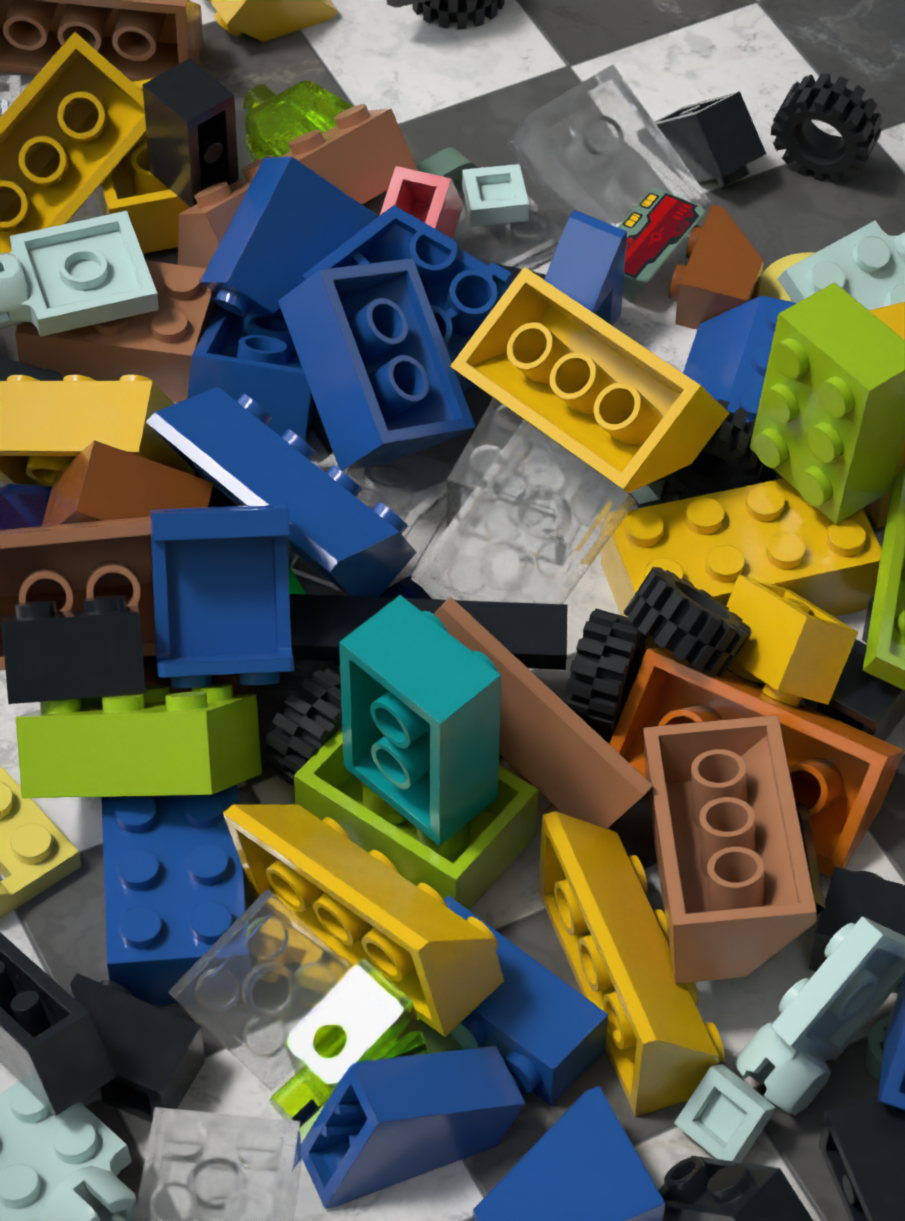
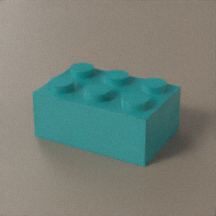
M399 595L339 642L343 762L347 770L437 845L441 846L498 798L501 674L485 654L480 651L469 650L450 635L437 616L429 611L421 612L408 600Z

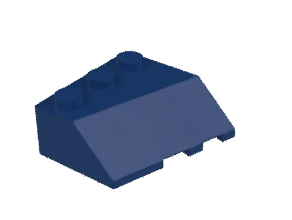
M395 205L302 275L301 283L322 269L413 258L452 363L514 281L510 278L511 272L494 262L487 265L458 248L457 241ZM455 371L463 394L466 395L476 385Z

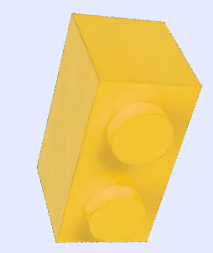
M739 574L726 606L729 608L728 611L737 614L743 619L742 622L751 628L750 631L752 633L730 664L729 670L751 681L765 683L762 692L785 704L799 706L802 698L828 705L858 635V631L790 589Z

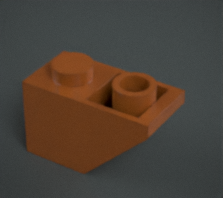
M712 205L703 227L695 225L692 229L686 249V259H689L686 266L681 264L676 266L669 290V298L677 300L675 324L696 330L700 323L759 297L764 260L724 207Z

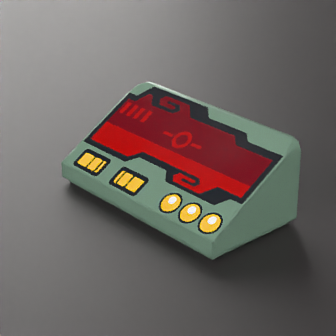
M652 187L618 226V228L627 231L623 296L631 302L705 215L707 211L704 208Z

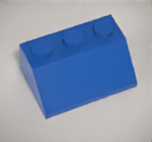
M413 258L318 270L278 300L339 469L342 471L387 464L466 434L476 428L455 370L450 367L452 364Z
M761 295L700 323L683 374L700 384L717 402L719 399L729 402L728 411L734 413L739 407L746 410L748 415L745 422L756 419L778 313L796 303ZM701 451V453H704L706 455L718 457L712 453ZM763 465L758 482L764 483L776 480L778 473L773 468Z

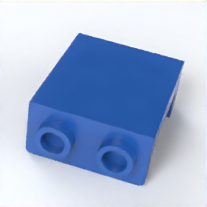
M284 504L150 510L156 669L158 677H171L172 687L200 688L212 685V675L239 674V684L265 685L279 683V672L295 671L294 656L291 649L287 536L290 535L289 508Z

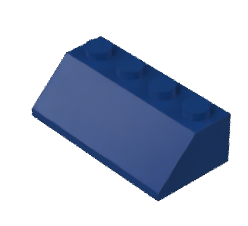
M217 386L156 411L147 420L146 423L193 470L204 479L213 482V486L237 506L286 505L289 508L290 535L287 536L288 547L348 596L379 597L417 553L402 535L409 526L397 514L380 501L373 509H370L357 498L362 488L335 465H332L325 473L311 461L317 454L316 451L290 429H287L281 437L270 429L267 424L272 419L271 415L245 393L235 401Z

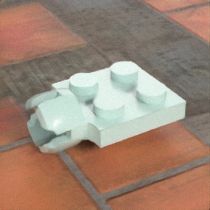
M127 211L10 236L12 251L0 254V329L21 325L24 322H32L38 329L41 337L159 310L157 291Z
M875 220L785 269L779 276L778 281L792 302L795 303L802 301L834 282L868 310L905 302V232L898 236H889L880 228Z
M863 916L856 924L849 923L842 927L827 944L824 952L827 959L810 979H801L787 991L779 1004V1011L782 1012L775 1022L771 1021L761 1027L739 1053L735 1065L742 1077L746 1080L750 1076L761 1085L765 1084L767 1091L764 1097L777 1108L794 1115L804 1110L828 1082L831 1071L825 1061H835L902 981L905 973V936Z
M17 1081L0 1094V1221H141V1212L136 1202L135 1193L116 1177L123 1168L132 1162L128 1146L80 1102L55 1116L20 1081Z

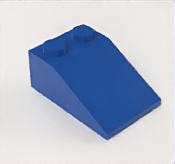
M219 306L192 354L188 398L217 386L235 401L245 393L271 415L272 419L267 426L280 437L287 429H290L306 441L316 417L317 406L281 308L275 313L249 312L247 317H241Z

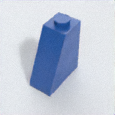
M294 157L264 158L200 283L218 294L215 302L219 306L235 315L247 317L249 312L275 313L280 308L278 300L301 284L304 273L379 216Z
M497 1046L352 1062L299 1146L298 1151L324 1209L338 1207L496 1147L526 1103L520 1094L516 1079L510 1074Z
M600 1086L587 1090L473 1209V1221H663L665 1202Z

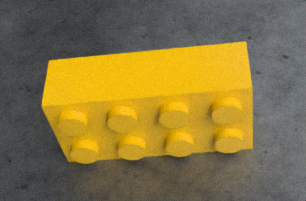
M783 478L605 515L601 566L622 616H626L623 611L652 567H660L664 571L668 570L675 573L681 580L682 578L688 580L694 587L700 591L703 589L711 595L712 599L722 602L724 605H727L740 574L790 589L835 617L867 610L869 600L875 595L882 548L863 508L835 524L816 506L807 503L800 492ZM649 636L645 642L647 643L646 651L649 648L660 647Z

